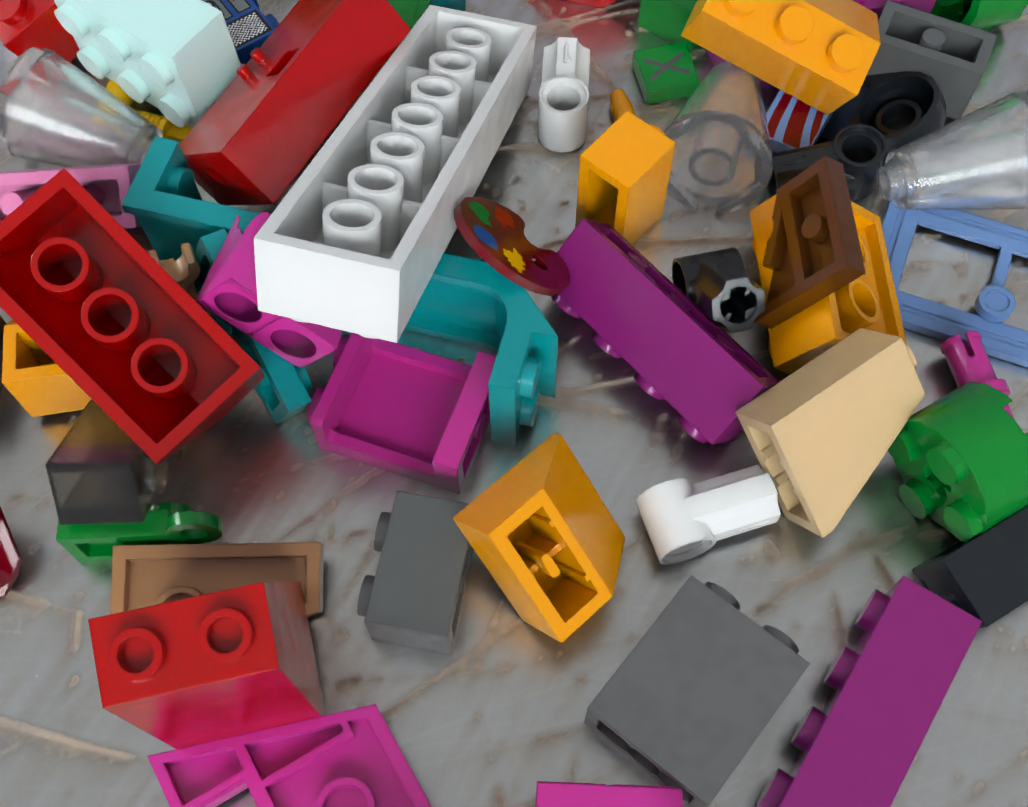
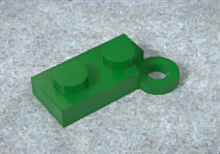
M160 502L154 504L152 510L125 511L120 507L112 505H93L87 507L85 513L59 514L56 541L79 562L112 561L113 545L212 544V541L222 537L223 519L211 513L193 511L191 506L179 502Z

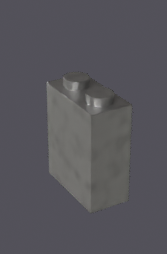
M692 575L590 703L584 722L662 786L681 788L683 803L688 807H708L810 663L797 654L799 652L797 645L785 633L770 625L759 626L739 611V602L726 589L712 582H707L704 585Z

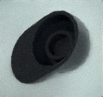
M904 71L866 76L858 95L833 112L821 136L827 142L834 141L836 134L844 127L852 124H864L874 127L885 137L887 142L885 156L899 159L914 156L928 148L938 138L946 119V103L935 80L922 72Z

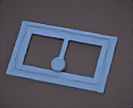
M893 190L882 221V229L903 327L943 341L960 334L963 343L967 341L965 337L967 331H978L982 337L981 342L987 355L1028 368V331L1001 323L1008 319L1016 307L1013 294L1004 286L1012 254L1028 258V230ZM917 225L999 250L991 286L982 289L975 300V309L979 316L898 290Z

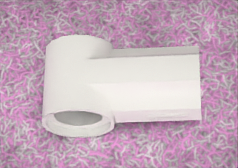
M558 37L556 42L544 47L541 87L538 92V138L544 147L559 153L571 152L580 148L587 136L591 53L590 49L581 45L577 38Z
M759 464L696 484H692L686 478L665 481L647 489L636 499L637 507L658 560L663 565L677 564L695 558L711 549L716 541L776 523L781 515L777 499L778 492L769 473H765Z

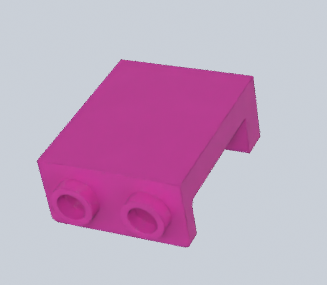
M355 333L350 335L344 334L340 338L337 349L334 352V370L326 387L319 386L312 395V402L309 403L307 420L310 422L320 449L461 494L490 422L488 382L496 356L478 350L474 362L470 366L399 343L366 338Z

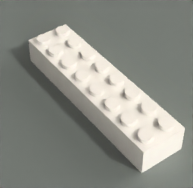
M429 5L253 238L258 311L287 317L297 322L313 323L343 330L366 338L398 342L457 229L454 220V209L465 197L474 196L530 88L537 26Z

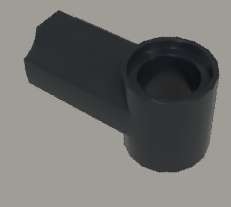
M852 124L841 129L836 134L834 141L765 155L763 169L765 173V187L769 198L776 195L781 186L824 156L843 163L851 201L867 197L874 189L887 151L886 139L880 131L872 126Z
M731 247L674 258L672 263L673 284L713 321L719 322L730 333L751 329L758 315L766 311L765 291L746 276L743 260L736 248Z

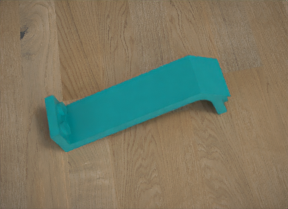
M154 137L121 204L124 213L137 216L153 250H156L159 261L174 258V260L179 259L182 255L181 244L189 242L195 253L200 237L225 228L228 234L237 214L240 216L238 228L241 229L243 234L250 222L257 214H260L202 201L194 181L193 172L188 167L179 142L160 137ZM444 253L404 330L481 347L497 355L488 382L491 440L516 446L521 426L532 427L534 424L540 394L555 398L558 336L525 288L513 283L484 261Z

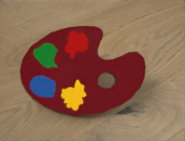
M480 196L465 197L454 209V220L457 228L471 248L482 258L480 261L488 263L513 283L534 293L547 296L558 295L570 284L571 277L565 261L557 252L551 249H542L532 245L524 235L525 222L512 210Z

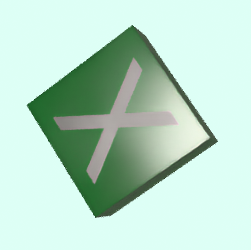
M685 42L633 51L632 66L646 104L698 95L700 79Z

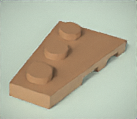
M322 542L113 545L110 614L260 582H301L307 617L323 612L324 544Z

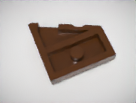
M828 156L822 157L781 186L777 191L772 216L774 222L773 232L767 241L762 265L772 269L773 274L767 303H765L766 311L759 314L754 320L756 324L772 329L865 274L843 163Z

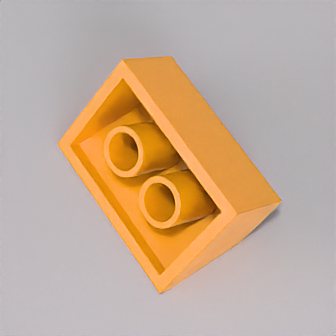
M697 0L681 33L682 37L826 115H829L858 95L881 44L877 14L853 0Z
M777 194L750 210L753 230L752 247L757 256L761 287L765 291V303H767L773 270L762 265L767 241L773 232L774 222L772 216ZM851 201L865 274L774 328H768V350L775 369L791 375L859 328L902 337L903 341L907 344L882 224L878 215Z

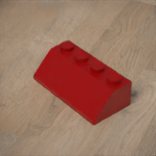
M65 168L0 222V307L157 465L216 424L265 378L261 367Z

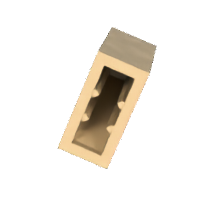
M859 328L736 411L763 471L769 473L778 492V503L786 519L822 538L836 528L908 421L907 419L910 418L925 396L915 371L917 367L916 357L902 337Z

